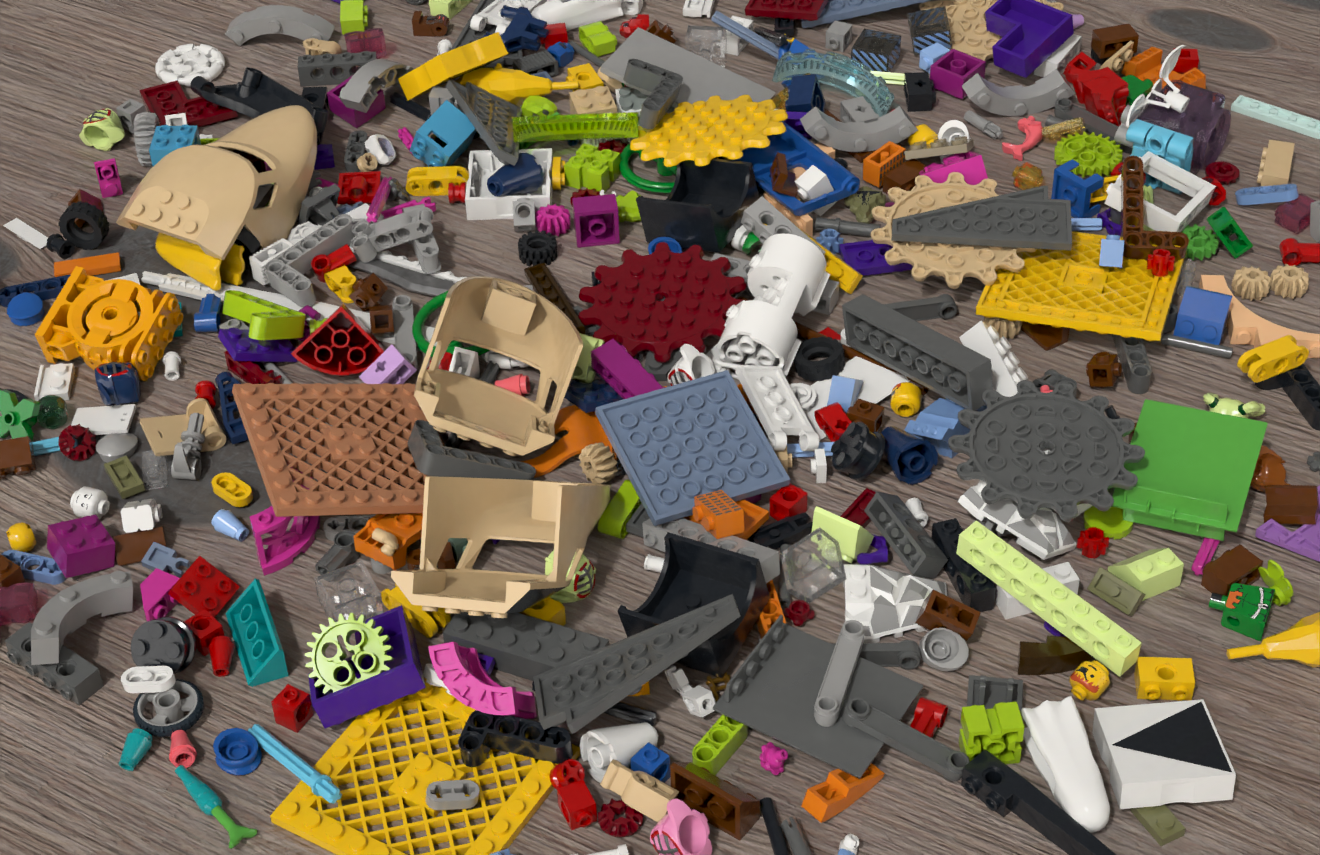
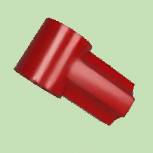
M1287 238L1279 245L1284 265L1297 266L1301 262L1320 263V243H1299L1294 238Z
M348 244L329 255L321 254L315 256L311 261V266L318 280L326 283L325 273L344 265L348 266L357 259Z
M921 697L917 703L914 719L910 727L932 738L937 728H942L947 717L948 706Z

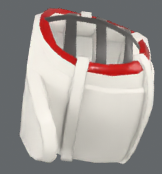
M684 344L680 347L682 357L671 368L667 379L670 385L673 386L715 374V368L710 357L700 353L692 345Z

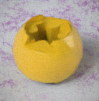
M24 522L15 523L6 532L13 550L27 553L36 545V540L29 524Z

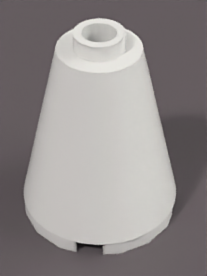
M647 722L591 729L581 737V757L583 762L588 760L591 769H588L589 774L597 782L601 783L613 759L619 761L623 766L630 768V759L648 742L655 747L657 746L658 733Z

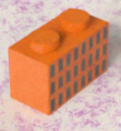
M889 141L863 159V180L878 188L883 185V174L905 163L904 151H906V148Z
M718 490L694 497L695 506L692 508L694 519L716 539L745 532L743 508L724 491Z

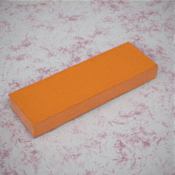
M117 252L54 262V276L69 275L76 266L84 268L89 276L121 271L120 254Z

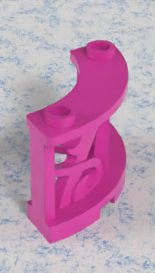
M272 506L250 516L257 556L264 576L294 562V557L300 552L305 553L315 540L314 535L317 529L320 527V516L276 517ZM294 517L290 530L286 531L290 520ZM265 533L272 535L265 539L261 538V535Z
M457 642L428 646L432 665L438 678L449 689V693L464 705L483 713L498 716H515L524 719H535L537 717L534 693L530 691L518 692L516 687H503L496 683L484 670L476 648L459 646Z

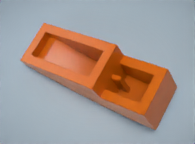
M872 763L860 779L840 769H835L829 772L825 782L807 789L801 807L822 823L856 802L883 778L885 773Z

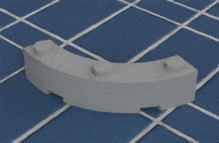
M268 5L257 7L256 10L246 11L230 22L225 35L239 46L251 38L264 34H285L301 40L315 38L328 41L335 26L316 14L311 15L303 12V9Z
M387 59L372 60L362 66L351 77L346 86L341 89L339 98L347 108L367 113L369 107L378 96L376 93L378 90L389 86L402 89L398 78L414 70V68Z
M1057 69L1035 81L1036 84L1026 87L1022 85L998 87L994 83L982 78L978 73L962 85L969 99L977 106L988 112L1004 116H1022L1039 113L1054 107L1058 99H1068L1075 94L1067 80Z
M816 106L800 119L805 131L814 139L828 147L848 152L874 151L889 141L895 144L901 142L918 131L912 119L900 106L888 114L879 117L877 121L869 123L864 121L839 122L820 111Z
M114 571L111 574L90 578L61 590L40 609L32 625L31 665L59 663L63 639L67 634H72L86 624V619L100 613L101 617L110 614L132 611L133 584L130 571Z

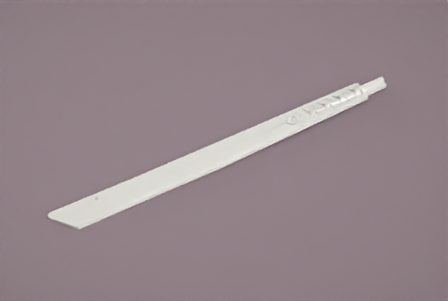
M148 271L142 273L141 281L143 283L159 286V290L194 299L202 300L206 294H215V296L221 298L223 305L225 291L235 290L296 311L303 308L282 294L221 283L220 290L215 291L187 276L171 273L162 275ZM318 301L311 305L312 308L321 314L320 319L317 321L328 318L340 307ZM349 309L371 332L370 313ZM307 315L305 321H307L309 325L310 319L312 318ZM424 325L423 336L430 343L435 328ZM394 332L373 333L377 340L395 344Z

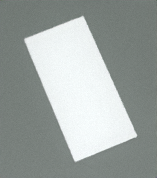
M857 356L846 362L845 367H843L844 370L837 375L863 380V385L856 401L861 399L874 404L890 395L892 389L897 384L910 382L904 375ZM832 378L817 381L811 385L816 392L814 406H809L808 411L803 410L814 432L818 434L819 441L826 437V434L819 428L814 412L827 406ZM796 395L797 400L800 401V397Z

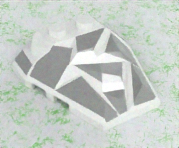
M982 480L979 481L978 485L970 487L958 500L965 509L980 521L988 518L998 524L996 531L1003 534L1005 530H1008L1018 537L1016 540L1017 544L1043 560L1074 550L1077 545L1065 525L1051 508H1040L1031 519H1023L1017 511L1018 503L1011 499H1002L994 504L985 503L982 499L981 491L987 484Z
M843 564L842 566L845 592V622L856 620L862 623L865 630L864 643L880 642V637L894 634V638L902 637L903 631L915 629L917 632L929 630L915 623L924 600L933 589L947 596L945 582L870 564Z

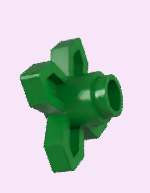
M0 390V412L2 414L0 416V438H6L11 434L12 439L29 436L31 441H33L34 433L31 428L37 422L40 402L30 398L18 402L14 392Z

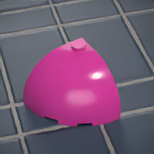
M971 151L945 157L942 164L932 163L924 168L925 172L923 170L919 172V175H926L935 183L946 182L948 175L952 172L961 173L964 176V181L970 185H977L982 180L988 179L981 154Z

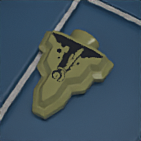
M863 186L855 194L845 197L844 203L856 215L858 222L870 224L874 220L872 209L877 206H885L886 195L882 191L872 190L870 187Z

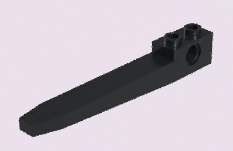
M986 749L963 767L961 786L969 794L975 795L990 810L996 811L1002 817L1013 812L1068 855H1116L1028 780Z

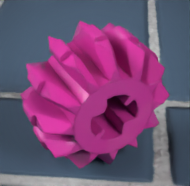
M556 203L554 205L547 204V207H540V210L535 215L537 230L539 232H542V230L546 231V234L550 232L558 237L560 233L566 234V230L570 229L571 225L569 210L565 209L564 205L557 206Z

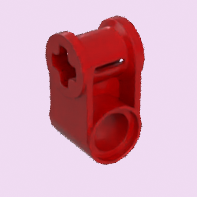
M838 402L814 412L819 428L824 431L831 442L839 440L849 424L852 423Z

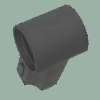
M343 530L335 535L334 545L315 565L316 571L322 578L327 580L333 579L347 563L355 562L359 558L360 552L355 551L353 536L355 533Z

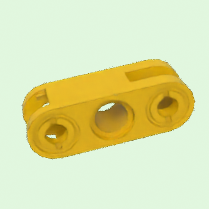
M461 166L414 167L407 173L406 191L413 196L448 195L449 183L460 185L461 182H466L467 184L469 173L466 168Z
M1287 335L1245 352L1239 358L1237 367L1243 373H1248V377L1253 382L1258 383L1302 365L1308 358L1309 350L1305 346L1296 345L1297 340L1292 335Z
M396 583V587L392 590L384 589L380 592V598L388 610L402 605L412 627L428 638H431L438 632L437 625L444 628L451 621V616L449 613H445V608L438 607V611H423L421 605H412Z

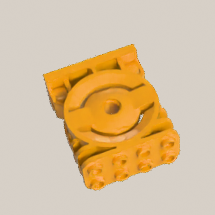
M76 266L36 331L35 337L49 363L56 364L58 359L70 361L81 356L85 364L95 370L100 364L129 362L136 368L139 380L146 381L152 377L155 366L164 355L165 348L172 341L177 327L181 325L183 313L174 293L167 292L164 295L161 290L157 289L152 292L150 288H144L130 280L112 279L104 281L102 278L87 275L84 268Z

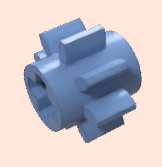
M825 229L820 232V237H816V241L833 254L839 253V246L843 244V238L840 237L839 232L834 229Z

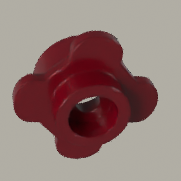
M795 600L790 603L789 608L784 610V616L790 618L795 626H802L806 620L815 617V612L810 610L807 602Z

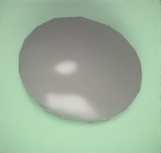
M132 433L108 434L97 442L96 451L106 463L124 456L129 458L138 447L137 436Z
M935 628L922 637L918 645L922 660L930 667L940 671L957 670L966 663L969 657V648L965 640L959 634L946 628Z

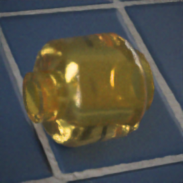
M1029 162L1023 163L1021 167L1017 165L1011 175L1014 177V186L1021 190L1040 187L1044 180L1042 170Z

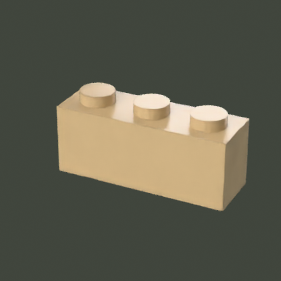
M1269 139L1268 148L1263 147L1257 183L1261 184V186L1288 184L1295 143Z

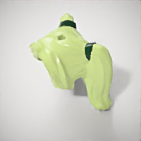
M1213 393L1203 395V401L1209 405L1210 412L1247 419L1249 417L1261 416L1265 413V406L1256 401L1244 404L1237 399H1219V396Z

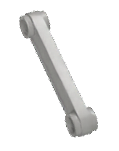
M398 295L393 299L392 304L395 347L418 369L416 341L412 334L414 322L413 304L409 296Z
M856 620L846 621L841 628L814 705L815 720L823 727L834 725L839 717L864 643V627L862 623Z

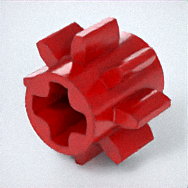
M1156 249L1153 251V255L1148 254L1147 269H1151V273L1154 276H1167L1168 271H1174L1175 256H1170V252L1166 249Z
M1090 527L1085 531H1080L1076 548H1082V555L1088 558H1097L1100 555L1106 554L1109 538L1104 537L1103 530Z

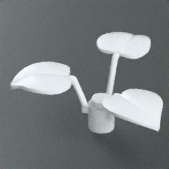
M1185 45L1175 48L1166 57L1160 70L1159 77L1163 78L1173 89V92L1169 91L1166 95L1162 94V79H1158L1146 99L1145 95L1141 94L1133 102L1128 112L1125 127H1129V124L1140 114L1142 108L1144 111H1147L1153 106L1158 105L1168 109L1172 108L1179 113L1185 111L1190 98L1179 93L1180 89L1176 88L1169 80V74L1174 69L1181 49Z

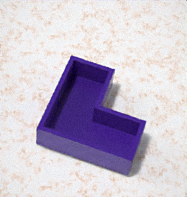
M998 0L985 12L987 31L1002 36L992 46L994 65L1024 78H1027L1074 34L1073 15L1035 0Z
M402 605L369 618L365 622L366 624L369 620L373 619L376 621L373 629L381 626L384 630L380 636H389L390 639L384 644L393 647V650L386 653L394 658V661L386 662V666L390 670L383 671V673L334 693L332 690L328 695L323 693L325 685L319 688L315 687V683L319 678H309L312 706L324 728L339 725L347 719L366 714L374 708L388 705L396 699L415 694L419 690L426 688L414 629ZM355 632L356 645L362 639L360 632ZM352 656L344 659L351 663L355 675L359 679L361 674L355 666ZM366 656L362 659L361 667L364 670L372 667L373 657ZM343 668L337 673V680L339 682H344L349 677V670L347 668Z

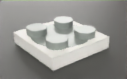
M633 87L615 89L617 111L621 120L626 119V112L630 109L636 110L637 117H639L642 104L649 95H645Z

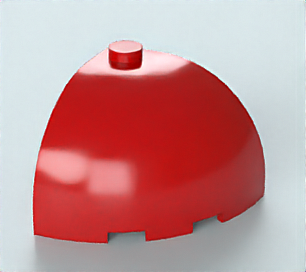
M343 303L291 355L313 370L330 375H350L365 371L386 349Z

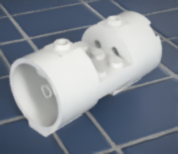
M782 233L768 237L764 241L759 254H756L751 259L747 283L750 292L755 298L749 301L743 300L729 308L726 313L728 318L724 324L725 329L717 344V349H719L721 354L720 360L722 362L739 365L780 366L786 377L801 344V341L797 339L798 331L792 316L794 313H800L802 316H805L817 307L830 274L825 271L826 259L817 246L800 236ZM728 368L735 373L736 369Z

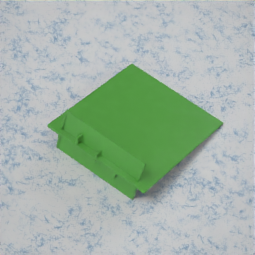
M1145 399L1130 445L1141 446L1145 450V456L1138 463L1124 465L1127 471L1137 476L1138 482L1131 490L1115 487L1112 496L1114 499L1112 507L1123 509V520L1224 541L1225 530L1237 532L1268 423Z

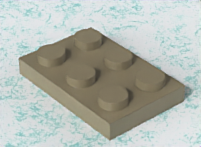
M967 136L955 137L950 142H947L946 138L934 140L930 144H926V141L914 142L913 145H910V148L904 151L905 160L966 153L974 147L973 139H967Z

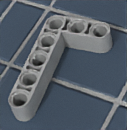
M348 214L336 216L270 260L265 265V270L271 287L300 307L313 305L316 301L311 280L303 274L312 269L311 261L315 256L321 254L329 255L351 242L355 237L351 230L354 225L352 217Z

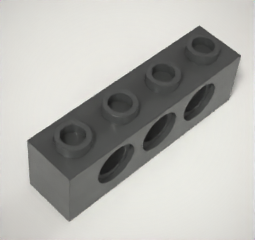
M376 51L298 56L297 68L300 86L341 84L366 63L377 59Z
M876 492L865 508V513L913 575L935 579L948 561L946 556L899 496Z
M30 622L5 640L8 649L7 656L12 663L20 664L31 676L36 675L42 679L47 687H53L58 690L66 700L71 699L80 706L104 686L99 669L64 645H62L60 650L59 663L31 665V629L33 624Z

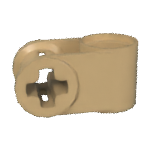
M315 38L303 41L306 55L341 54L342 52L341 46L334 41L318 40Z

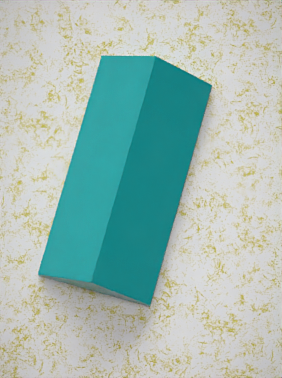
M255 578L225 613L247 684L251 687L289 676L284 651L260 580Z

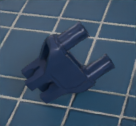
M504 5L500 12L501 17L512 19L505 32L500 35L507 52H514L524 48L538 51L541 44L537 40L539 37L546 38L549 34V30L545 29L547 22L533 18L526 7L513 8ZM486 32V35H484V37L489 36L493 33Z

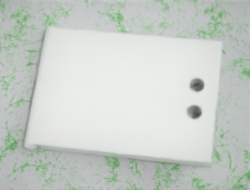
M136 405L77 408L71 426L80 424L82 427H89L90 432L94 435L128 433Z

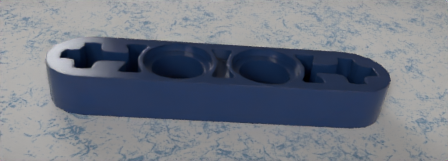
M71 274L4 287L0 289V305L8 307L12 298L18 294L35 291L33 293L39 296L42 301L57 298Z

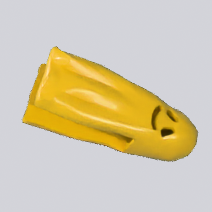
M160 232L156 237V251L165 261L212 290L217 291L221 289V280L236 286L243 283L241 275L245 270V262L242 258V253L245 250L243 245L234 243L225 259L221 260L206 255L199 245Z

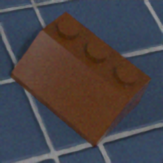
M673 762L670 765L671 787L679 791L676 799L682 800L691 810L695 809L700 813H704L708 823L741 841L760 819V801L752 794L739 790L729 781L722 780L711 774L707 769L691 762Z

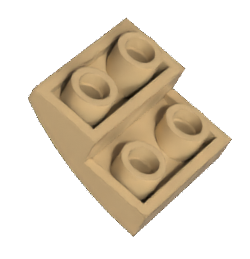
M1129 41L1105 61L1099 69L1108 67L1118 75L1125 61L1129 62L1133 56L1132 48L1134 42Z

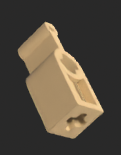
M614 759L610 762L600 783L603 788L620 795L625 804L656 822H659L668 814L667 803L671 799H676L679 791L642 771H632Z

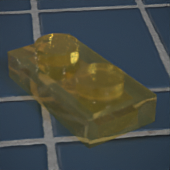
M1078 117L1043 127L1041 131L1044 138L1055 140L1061 138V134L1068 132L1070 135L1080 133L1081 129L1086 127L1084 119Z

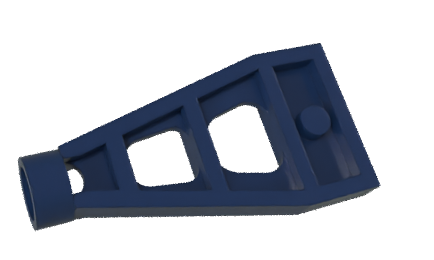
M222 372L215 378V383L220 393L224 429L233 445L248 440L242 419H234L233 412L238 411L236 402L229 403L227 399L233 396V384L241 383L230 372Z

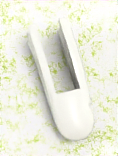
M548 0L544 4L537 6L531 12L533 18L546 21L547 25L565 23L566 30L569 31L583 25L623 16L624 13L621 7L622 0Z
M1068 696L1062 701L1046 700L1032 709L1022 708L1021 716L1027 724V728H1024L1023 739L1035 767L1049 786L1055 801L1068 815L1090 833L1100 831L1109 821L1110 805L1100 770L1090 749L1086 729L1072 696Z

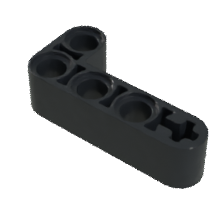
M1304 364L1264 381L1255 382V385L1262 390L1282 388L1313 429L1320 431V385Z
M478 710L471 713L458 740L462 762L468 767H477L483 764L491 748L556 764L571 759L573 756L570 733L562 727L556 726L544 730L540 722L515 716L487 714Z

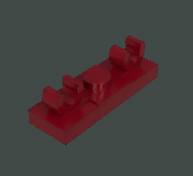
M228 351L224 352L228 370L246 383L283 384L282 376L278 375L275 377L274 370L264 373L254 361H234Z

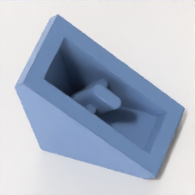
M833 375L827 406L838 402L846 414L850 406L853 407L863 385V380Z

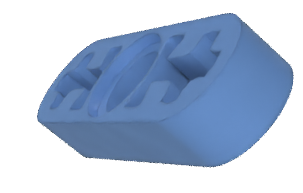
M1296 184L1249 187L1235 192L1238 205L1288 202L1299 197Z
M8 550L1 554L21 567L25 579L52 585L60 584L67 579L53 558L17 550ZM31 565H40L33 570L27 569Z

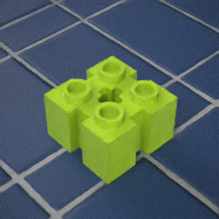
M583 143L576 151V156L571 157L564 165L566 186L576 189L585 187L590 190L595 188L596 191L604 190L605 193L610 187V181L614 182L621 174L619 165L621 162L620 153L609 149L598 151V147Z
M1000 702L995 704L992 709H985L984 705L962 707V728L959 732L958 743L960 751L967 755L969 762L986 749L1005 764L1020 763L1022 750L1020 742H1023L1024 724L1017 702Z

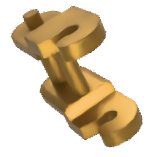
M727 673L724 674L723 678L716 677L712 679L710 676H707L705 683L709 685L715 702L719 700L717 691L725 689L730 681V675H727ZM725 682V685L715 686L716 683Z

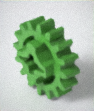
M1194 224L1193 227L1187 225L1181 231L1189 239L1185 258H1191L1193 261L1195 258L1203 260L1204 256L1211 258V254L1215 255L1218 249L1219 240L1217 239V234H1213L1212 229L1205 230L1206 226L1200 227Z

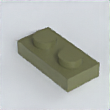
M127 456L104 464L106 473L122 499L145 491L144 483Z
M1102 567L1098 569L1087 588L1129 616L1134 615L1146 595Z
M1165 804L1152 807L1128 808L1160 846L1172 842L1185 834L1186 828Z

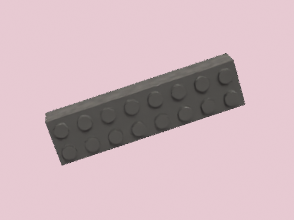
M864 294L842 305L847 345L966 409L975 411L985 405L982 400L983 392L993 390L991 359Z

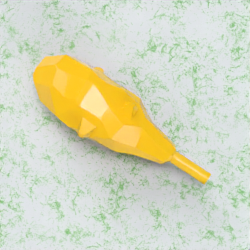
M497 63L495 68H479L456 80L457 83L463 86L468 81L519 107L523 105L524 100L529 96H545L551 94L553 90L579 89L578 81L552 82L548 78L529 75L521 70L503 68L501 63Z
M1320 612L1301 618L1287 630L1264 638L1261 644L1227 649V657L1230 660L1263 655L1267 659L1294 660L1313 668L1320 667Z

